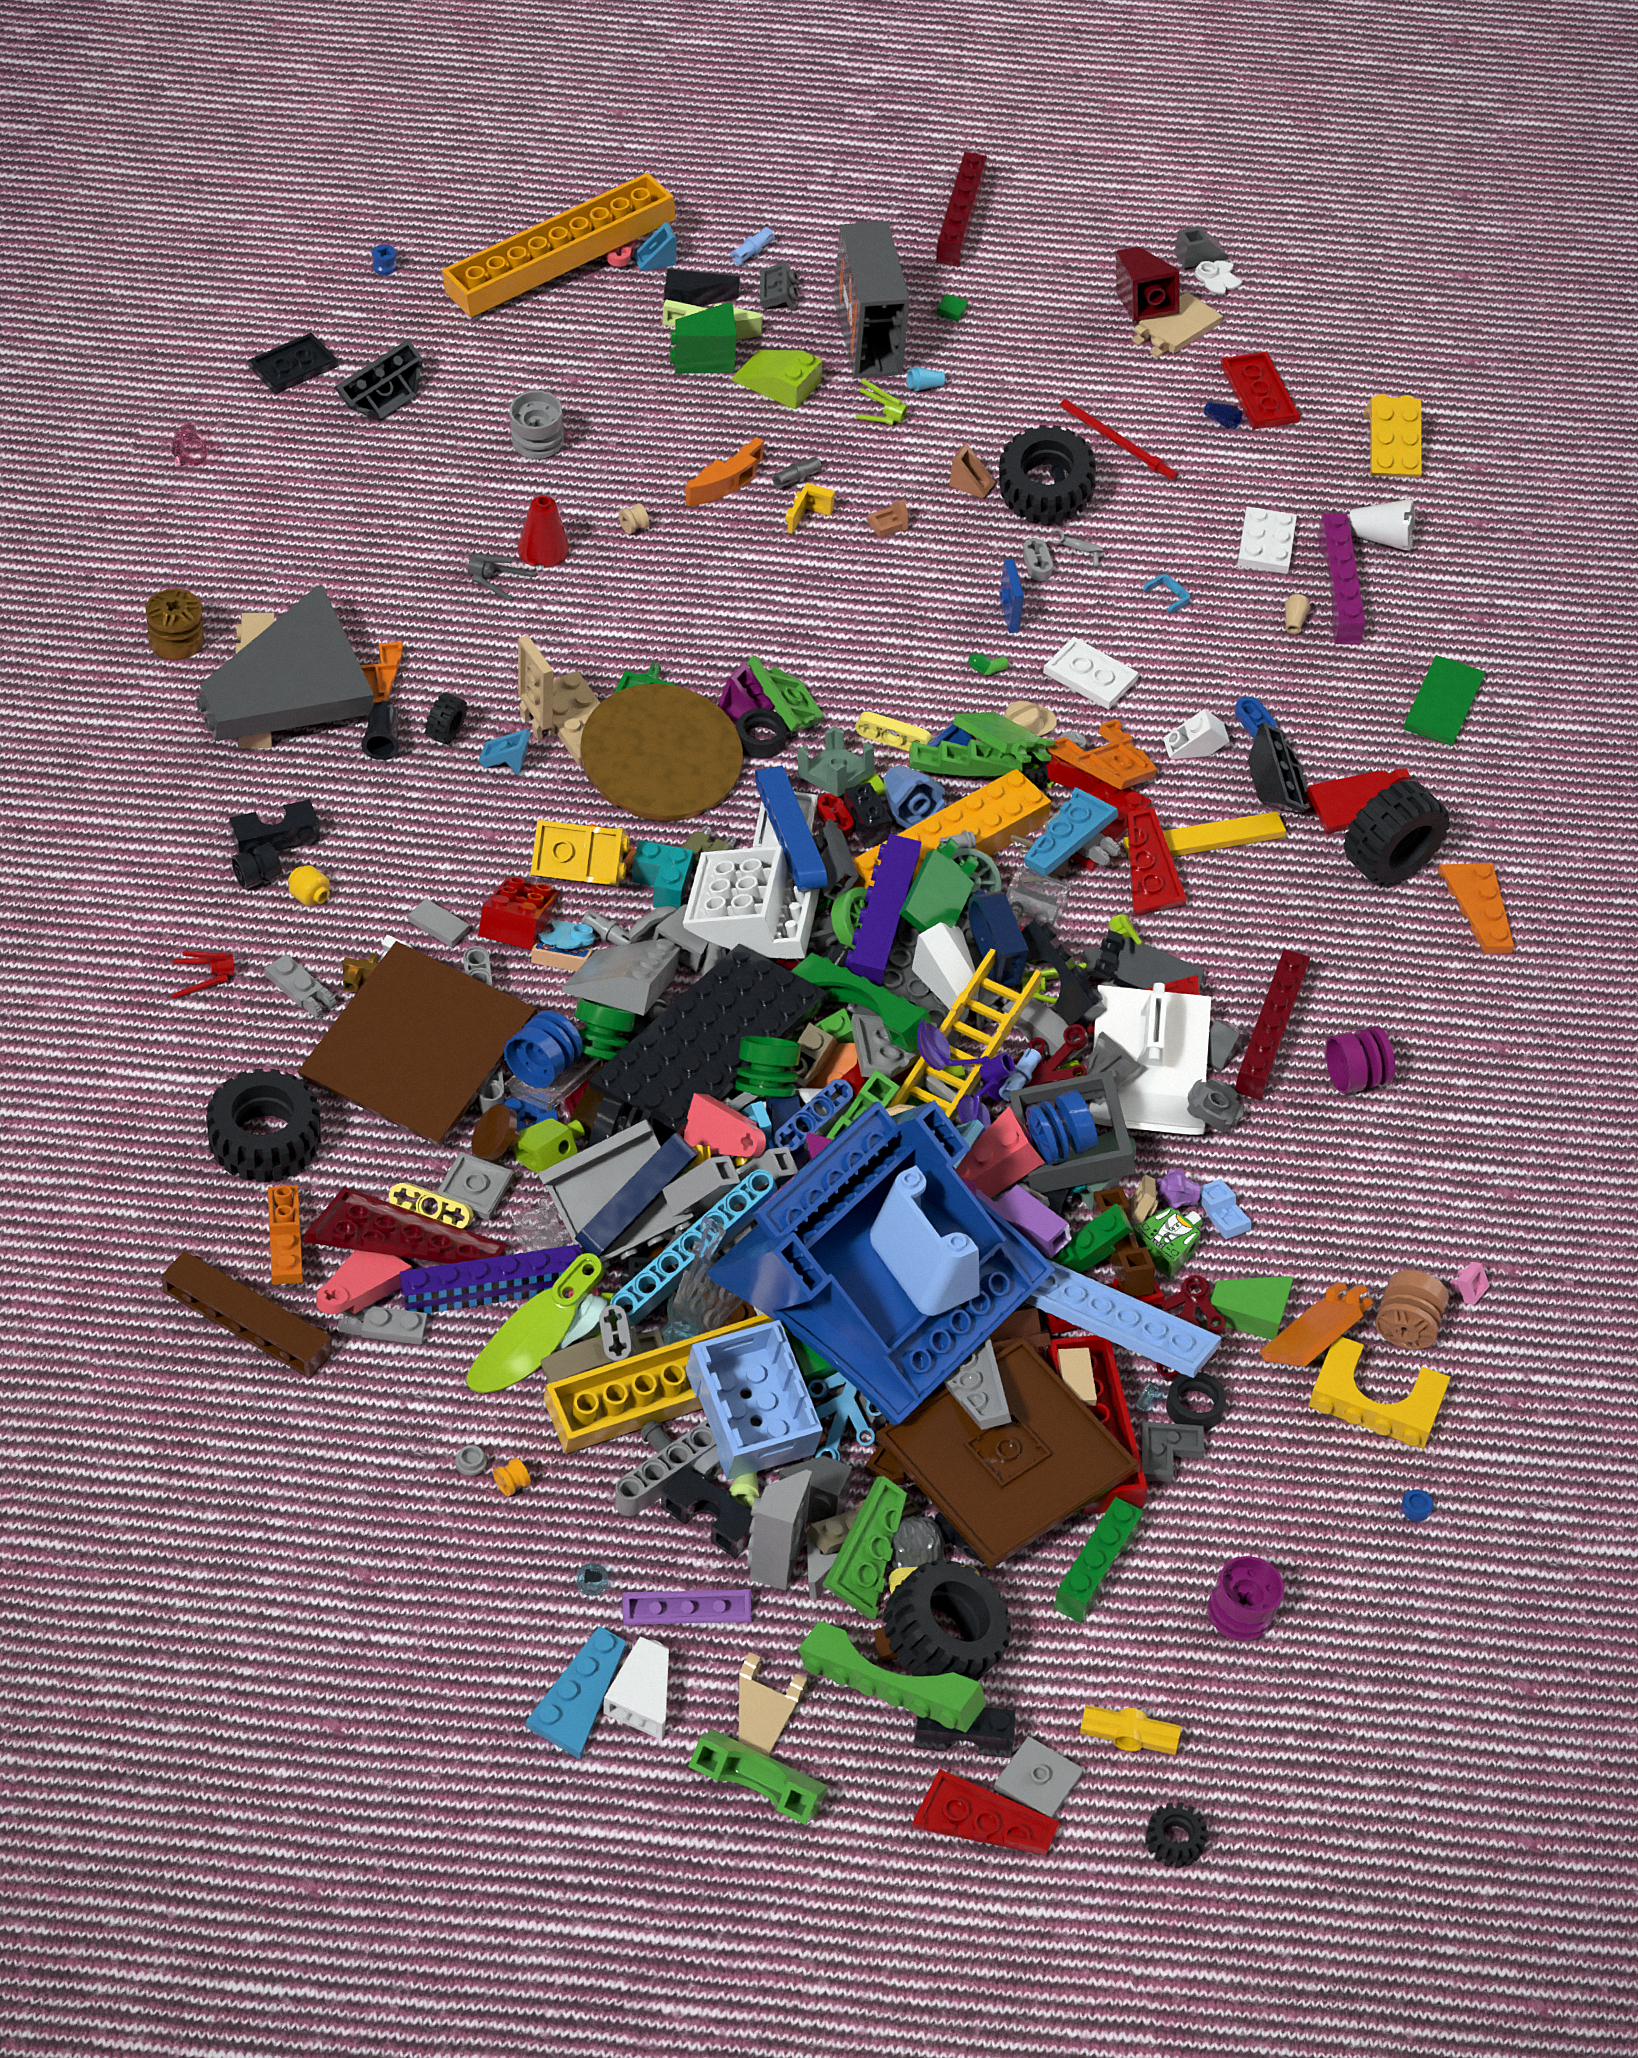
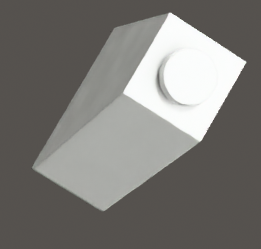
M639 1637L604 1697L603 1714L662 1740L665 1735L669 1649L656 1640H647Z

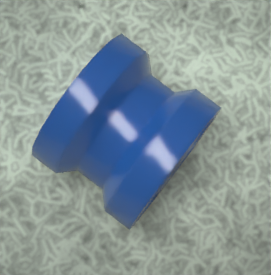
M386 244L374 247L372 250L373 271L379 275L394 273L397 268L395 248Z

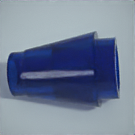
M1209 401L1204 408L1205 416H1208L1227 429L1237 428L1242 420V410L1238 409L1236 405Z

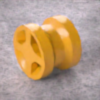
M516 1457L509 1460L508 1465L505 1467L498 1466L493 1469L495 1482L501 1492L507 1497L514 1494L518 1487L525 1488L531 1484L527 1469L521 1460Z

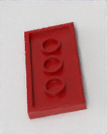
M1267 351L1221 358L1220 366L1253 430L1299 423L1300 415Z

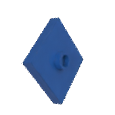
M1004 559L999 598L1009 633H1018L1024 593L1015 561L1013 559Z

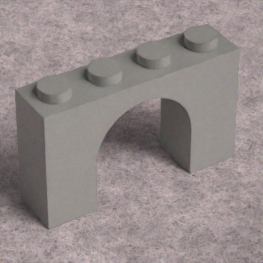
M788 1147L768 1149L759 1157L754 1158L736 1170L729 1155L707 1159L663 1188L662 1191L673 1217L687 1215L691 1212L694 1214L709 1211L755 1170L763 1169L768 1171L772 1175L776 1186L779 1187L798 1173V1169ZM759 1184L756 1187V1191L766 1190L769 1184Z

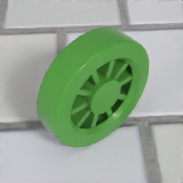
M856 887L839 895L835 899L831 911L832 925L838 940L852 949H855V945H852L855 928L861 929L862 924L858 923L861 908H867L868 902H865L867 888Z

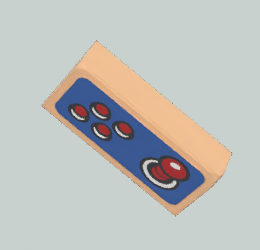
M538 939L531 951V963L577 971L593 954V950L579 947L560 949L556 945H549Z

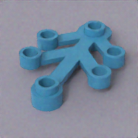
M839 1372L824 1380L815 1379L811 1381L808 1386V1392L812 1397L822 1399L829 1390L846 1383L842 1395L815 1408L819 1421L836 1412L826 1445L817 1451L815 1458L823 1456L826 1452H831L833 1455L832 1459L842 1462V1455L838 1447L848 1417H850L857 1431L856 1439L862 1446L870 1447L874 1445L876 1433L869 1428L855 1400L858 1389ZM816 1384L823 1385L821 1394H814L813 1388ZM866 1398L867 1412L873 1417L883 1416L880 1411L878 1413L871 1411L872 1403ZM864 1432H870L872 1435L871 1440L867 1443L861 1440Z

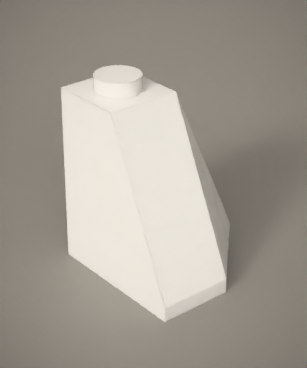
M940 922L918 935L912 971L950 1011L957 997L963 992L976 971L962 930L956 926L949 928L945 923ZM978 988L977 992L975 993V995L973 996L972 1000H975V1001L978 1000L977 997H978L979 988Z

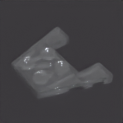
M704 1216L700 1227L704 1228L700 1242H694L691 1251L695 1257L690 1271H684L672 1308L700 1334L718 1329L744 1301L729 1290L714 1283L706 1273L715 1264L711 1257L726 1233L714 1219Z

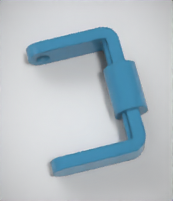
M1166 574L1156 577L1143 586V590L1149 592L1164 583L1174 594L1181 598V600L1168 608L1170 614L1189 604L1190 594L1178 582Z

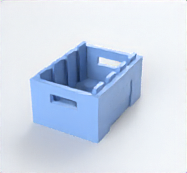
M780 1320L692 1344L685 1370L695 1397L699 1396L717 1444L716 1453L727 1480L815 1454L823 1429ZM747 1390L751 1393V1397L743 1399L740 1396V1392ZM752 1418H759L762 1424L755 1427L750 1423V1420Z

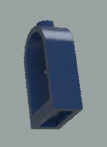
M979 890L969 901V923L982 961L990 949L996 950V962L989 971L988 976L990 980L1004 987L1021 984L1029 949L1009 901L1002 891L989 893L987 890Z

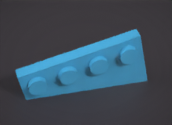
M1075 787L1071 793V799L1068 802H1064L1061 806L1060 814L1056 819L1050 821L1047 825L1048 830L1046 833L1039 836L1025 855V866L1046 877L1118 817L1117 808Z

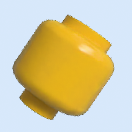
M311 865L301 866L290 874L288 878L289 892L305 906L311 907L316 904H322L329 897V878Z

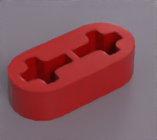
M831 793L821 795L817 802V814L824 826L828 819L833 820L835 823L838 821L837 827L842 830L844 838L850 837L853 831V818L841 798Z

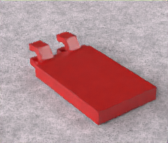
M1407 768L1394 770L1390 774H1388V771L1383 772V770L1308 785L1306 792L1325 834L1348 830V826L1356 818L1357 812L1367 805L1366 802L1369 799L1376 797L1379 791L1388 789L1394 783L1400 784L1401 781L1410 780L1411 776Z

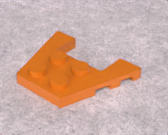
M403 642L379 643L381 663L360 665L374 694L373 705L374 703H380L382 700H389L403 654Z
M1117 719L1101 724L1098 731L1110 744L1085 752L1065 736L1056 739L1054 746H1048L1047 751L1120 790L1154 778L1158 770L1142 749L1137 750L1133 746L1131 735L1129 733L1124 734L1120 730L1122 724Z

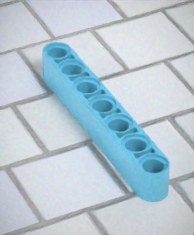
M763 1169L750 1173L617 1292L611 1299L610 1305H618L620 1307L627 1304L633 1305L632 1310L627 1313L630 1326L638 1324L755 1219L752 1214L778 1191L772 1175ZM759 1184H769L766 1190L756 1191V1187ZM737 1204H747L744 1210L740 1212L733 1211ZM717 1223L724 1224L720 1231L711 1232L713 1225ZM701 1244V1248L698 1251L688 1252L691 1245ZM679 1264L676 1271L672 1273L665 1272L669 1265ZM648 1284L656 1285L651 1293H643V1289ZM613 1313L617 1320L622 1319L616 1313Z

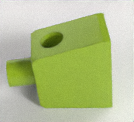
M550 1118L521 1130L520 1139L512 1149L518 1163L538 1174L576 1155L578 1150L574 1140L584 1136L585 1133L578 1120L564 1125Z

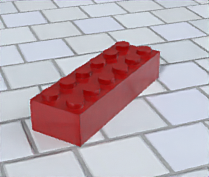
M1098 1335L1050 1340L1051 1345H1048L1045 1360L1060 1378L1057 1357L1058 1349L1089 1348L1097 1401L1096 1406L1086 1407L1140 1464L1138 1472L1081 1509L1082 1515L1106 1513L1115 1497L1138 1509H1142L1148 1488L1111 1341Z

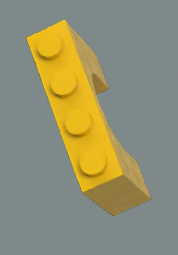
M1341 1336L1337 1338L1330 1346L1313 1388L1308 1406L1321 1413L1344 1419L1350 1424L1371 1429L1377 1434L1387 1435L1403 1441L1409 1446L1424 1449L1444 1398L1450 1376L1422 1366L1414 1388L1406 1399L1394 1404L1374 1402L1365 1397L1358 1390L1354 1382V1373L1364 1345Z

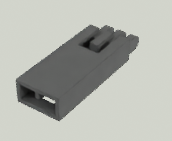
M828 819L825 827H822L819 835H816L813 839L827 874V887L822 888L824 896L835 901L839 895L847 892L859 876L842 830L838 829L837 824L833 820ZM844 874H847L848 880L842 886L840 879Z

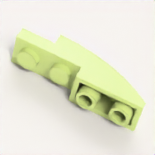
M665 300L663 305V325L675 327V319L708 308ZM733 307L736 340L761 336L763 314Z

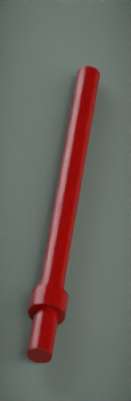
M1063 399L1061 401V408L1147 464L1148 469L1156 474L1161 473L1171 481L1177 479L1178 473L1165 465L1164 460L1156 455H1150L1069 400Z

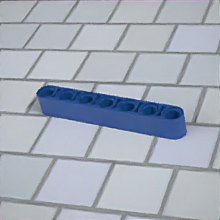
M781 765L755 770L758 793L779 845L783 848L785 859L797 890L803 892L827 887L825 866L784 767Z

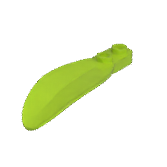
M591 1253L578 1256L556 1280L552 1288L542 1291L520 1307L497 1331L472 1364L466 1378L468 1387L478 1393L497 1392L521 1382L542 1366L541 1360L553 1354L564 1340L575 1319L578 1305L602 1279L604 1265L600 1259ZM594 1268L591 1275H585L587 1269ZM568 1291H574L572 1297L565 1298Z

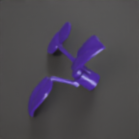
M923 1019L919 1023L917 1032L918 1046L922 1057L933 1069L940 1071L944 1069L945 1065L960 1066L982 1063L980 1067L982 1077L980 1080L982 1081L983 1088L973 1098L969 1095L962 1096L958 1103V1113L963 1124L978 1119L984 1125V1128L976 1138L978 1139L991 1125L989 1111L984 1104L979 1102L980 1098L984 1093H987L990 1098L997 1102L1004 1100L1000 1096L999 1090L1009 1075L1015 1073V1063L1006 1052L990 1059L986 1055L976 1059L950 1060V1046L946 1037L938 1028L928 1024Z

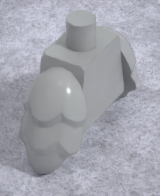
M683 905L679 909L674 906L658 907L636 921L627 934L631 943L654 939L669 940L673 942V945L681 947L678 961L695 971L699 969L703 962L701 978L726 956L725 947L709 942L684 928L683 921L687 905Z

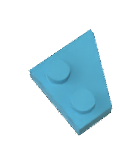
M763 1102L752 1103L744 1108L741 1113L756 1122V1127L765 1134L766 1146L763 1151L764 1153L770 1149L769 1140L771 1138L772 1124Z

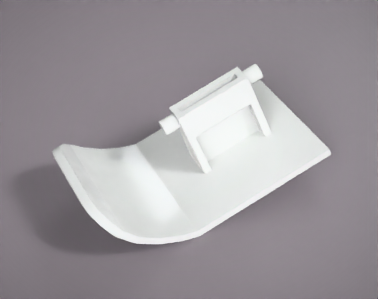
M1154 983L1153 991L1098 985V991L1103 997L1101 1002L1107 1010L1095 1019L1093 1050L1099 1033L1103 1031L1141 1066L1140 1073L1117 1091L1126 1128L1180 1134H1204L1205 1122L1189 1114L1187 1110L1189 1105L1187 1097L1197 1080L1202 1079L1201 1082H1206L1211 997L1165 992V984ZM1089 1099V1111L1094 1123L1112 1126L1106 1100L1098 1105L1093 1099Z

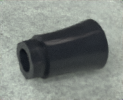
M382 700L380 703H374L369 714L366 733L361 743L363 752L375 760H389L399 752L398 709L390 701Z

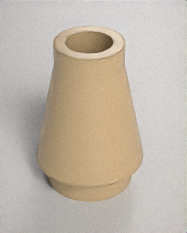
M1294 594L1285 602V630L1288 633H1300L1310 610L1307 597Z

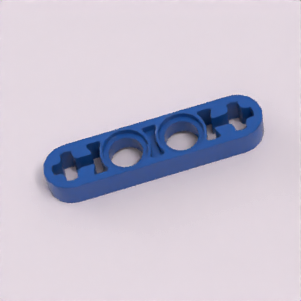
M842 1079L831 1081L774 1133L769 1140L770 1149L788 1147L792 1155L806 1142L808 1132L815 1134L851 1100L853 1090L850 1084ZM840 1091L842 1095L833 1102L830 1097L835 1092ZM814 1104L822 1105L826 1109V1116L817 1114L814 1110ZM796 1121H804L808 1125L809 1131H800L796 1126ZM790 1134L793 1139L787 1145H781L780 1141H783Z

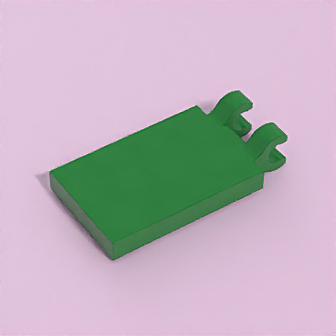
M952 838L948 839L946 845L940 843L936 850L933 849L927 852L899 912L902 917L921 933L940 922L945 923L949 928L955 926L974 885L969 876L977 868L979 861L972 855H969L966 862L960 860L958 864L954 862L950 857L956 852L959 844Z

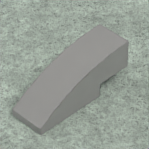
M1031 998L1015 1025L1029 1041L1036 1037L1042 1038L1047 1046L1048 1054L1052 1057L1065 1043L1063 1033L1068 1025L1064 1019L1050 1008ZM1010 1001L1001 1010L1004 1013H1009L1015 1002ZM1087 1043L1081 1050H1074L1060 1067L1066 1066L1089 1044ZM1037 1045L1035 1048L1039 1049L1042 1045Z

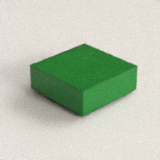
M946 294L937 307L936 315L959 322L968 308V301Z

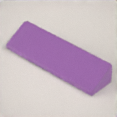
M751 1589L622 1592L623 1625L751 1622Z

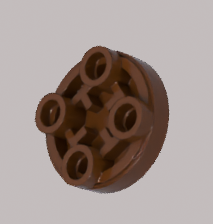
M496 1104L482 1115L474 1129L471 1142L472 1152L477 1158L496 1164L509 1146L514 1147L518 1143L520 1131L516 1130V1111L503 1104Z

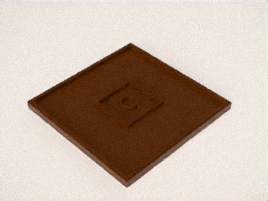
M395 941L297 1072L301 1078L441 1147L504 1061L506 1042L538 1012L535 1007Z
M1024 1338L1019 1339L995 1355L1012 1422L981 1430L945 1387L919 1404L900 1424L892 1425L890 1423L876 1432V1439L991 1570L1140 1469V1464Z

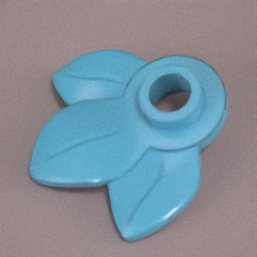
M551 920L553 932L538 934V938L542 942L556 945L560 949L584 948L595 940L593 929L589 925Z

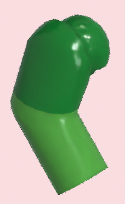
M978 653L972 654L968 659L969 666L985 676L1000 672L1009 667L1008 661L1004 656L991 660Z

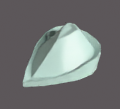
M589 1294L577 1309L570 1330L557 1348L559 1351L573 1341L601 1333L599 1316L601 1311L607 1306V1300L593 1294Z

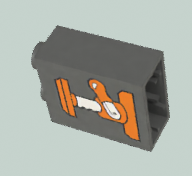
M888 221L840 224L834 304L854 378L902 375L910 298Z

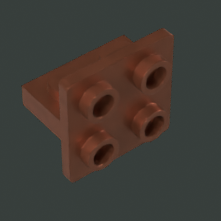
M1036 1308L1013 1311L990 1334L994 1355L1019 1339L1024 1338L1046 1362L1043 1346L1051 1345L1050 1335L1047 1332H1041L1038 1310Z

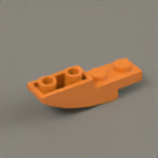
M755 437L748 444L743 445L737 454L728 458L726 463L716 459L711 465L706 466L696 478L691 479L685 487V504L690 507L718 500L736 492L755 479L756 466L763 460L764 441Z
M298 1185L268 1187L272 1285L303 1283Z

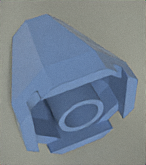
M902 765L890 768L885 774L884 789L891 817L901 826L908 829L945 808V800L942 798V794L945 795L944 787L927 775Z

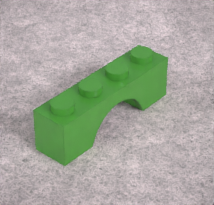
M711 1729L699 1738L688 1767L716 1781L735 1782L758 1791L774 1804L776 1811L804 1825L817 1816L829 1787L714 1729Z

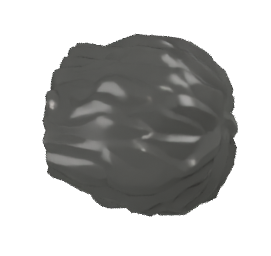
M917 1516L906 1517L900 1520L898 1531L893 1534L891 1542L893 1551L890 1561L893 1569L918 1567L924 1563H931L933 1560H944V1536L942 1529L937 1523L927 1517Z

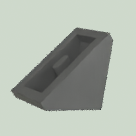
M1215 1020L1209 1032L1207 1066L1221 1072L1250 1038V1034L1228 1021Z

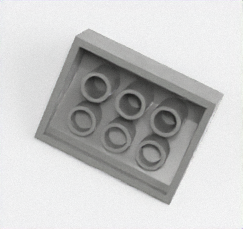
M654 939L595 950L563 986L562 992L644 1016L674 980L681 947L673 945V942L666 939Z

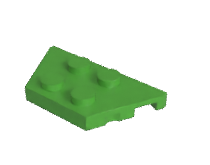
M752 655L747 664L763 687L764 694L770 698L775 706V711L781 715L790 731L795 732L819 724L824 715L802 681L786 674L775 666L770 670L764 668L760 658Z

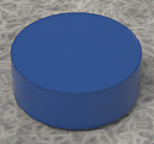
M1410 1490L1403 1497L1401 1511L1405 1517L1412 1521H1424L1431 1515L1434 1505L1433 1499L1423 1490Z

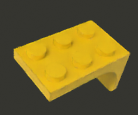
M1386 394L1371 397L1363 412V417L1370 419V476L1420 478L1421 399H1414L1410 395L1391 398Z
M537 820L530 875L619 886L620 880L625 881L627 864L622 863L623 853L629 852L630 837L626 835V831L623 828H600Z

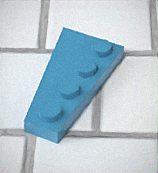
M599 1626L528 1717L526 1728L580 1760L588 1736L591 1735L595 1725V1719L604 1703V1697L625 1652L626 1641Z

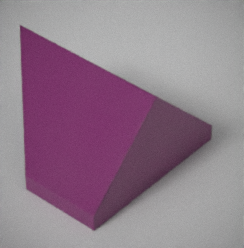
M746 662L742 663L727 679L718 703V707L727 714L731 721H738L743 713L751 709H771L774 706L770 698L764 694L763 687Z

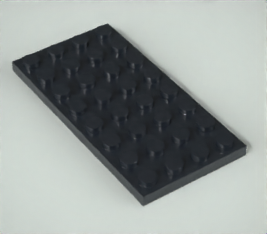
M739 943L589 1079L590 1088L607 1098L624 1102V1108L631 1111L634 1105L640 1106L639 1117H642L645 1108L654 1110V1126L671 1136L675 1133L682 1136L689 1121L687 1116L694 1093L707 1094L720 1101L735 1087L736 1079L744 1078L737 1074V1068L751 1066V1063L739 1058L741 1037L763 1036L786 1039L828 1000L827 991Z

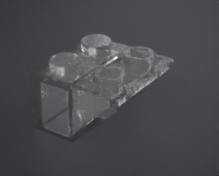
M1019 866L1008 887L1006 897L1017 923L1023 928L1034 919L1045 923L1049 922L1056 928L1068 906L1071 885Z

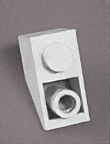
M1203 709L1163 737L1171 759L1210 756L1230 742L1224 723L1206 709Z

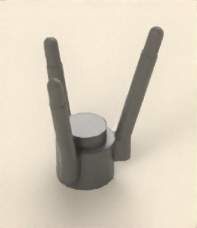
M477 554L470 558L468 564V574L473 575L472 581L484 585L508 601H511L512 597L485 580L486 577H491L494 570L529 577L535 576V573L493 563H512L513 560L511 558Z

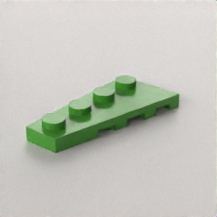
M885 1476L876 1478L823 1583L825 1588L868 1619H876L878 1607H876L878 1595L883 1592L885 1584L883 1574L886 1562L891 1560L893 1551L891 1542L893 1534L898 1531L907 1495L905 1491Z

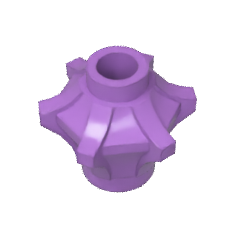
M1177 1168L1175 1171L1169 1169L1167 1175L1163 1179L1158 1178L1155 1183V1190L1158 1191L1157 1196L1162 1200L1163 1210L1167 1208L1176 1210L1178 1207L1185 1205L1194 1206L1199 1200V1183L1188 1179L1180 1168Z

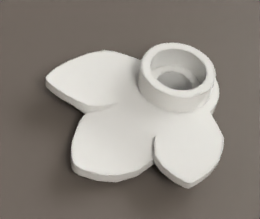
M1204 261L1195 270L1196 278L1203 282L1209 291L1216 294H1225L1226 290L1236 289L1242 284L1240 279L1230 273L1233 268V263L1216 261L1213 263Z

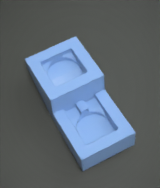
M1222 1179L1200 1186L1199 1201L1214 1226L1225 1239L1251 1230V1220L1236 1205V1195Z

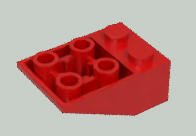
M507 877L482 906L478 936L532 950L539 939L538 934H542L560 891L552 889L547 884L535 885L525 882L520 877Z

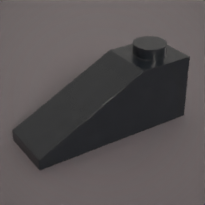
M667 269L664 303L665 300H671L701 307L738 299L740 276Z

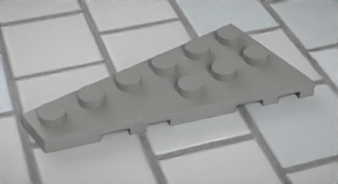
M989 1335L942 1381L981 1430L1012 1422Z

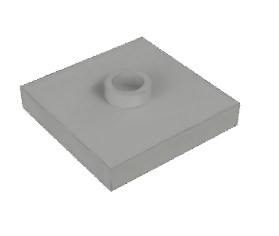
M460 1151L436 1193L468 1204L473 1210V1215L489 1221L514 1178V1171Z
M1028 1736L995 1782L993 1790L1013 1802L1053 1819L1083 1775L1084 1769Z

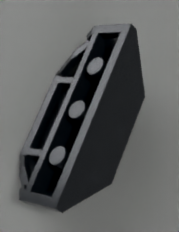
M407 339L334 388L349 409L379 421L417 395L423 358L411 341Z
M1262 722L1259 725L1248 758L1257 798L1263 804H1268L1278 809L1303 813L1312 803L1306 792L1307 785L1301 765L1292 748L1284 740L1286 736L1283 730Z

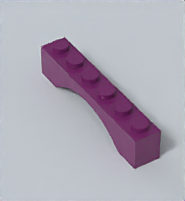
M1322 513L1317 536L1320 553L1325 557L1330 577L1334 644L1360 645L1365 627V617L1348 514Z

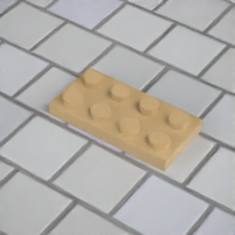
M579 671L553 679V721L556 724V734L579 766L582 765L580 756L582 731L588 717L600 702Z

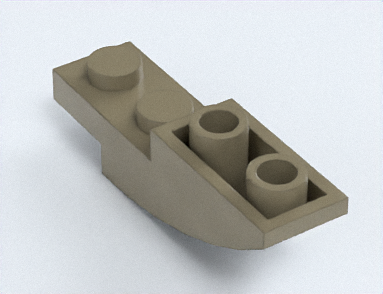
M634 1328L631 1329L634 1344L633 1356L665 1346L659 1330L636 1334ZM602 1336L569 1346L541 1360L548 1384L613 1363L605 1354ZM616 1338L617 1347L612 1352H615L617 1356H621L622 1350L627 1349V1347H624L619 1338Z
M909 1493L906 1495L900 1520L906 1517L917 1516L922 1510ZM865 1500L860 1501L853 1511L810 1525L806 1533L825 1555L840 1551Z

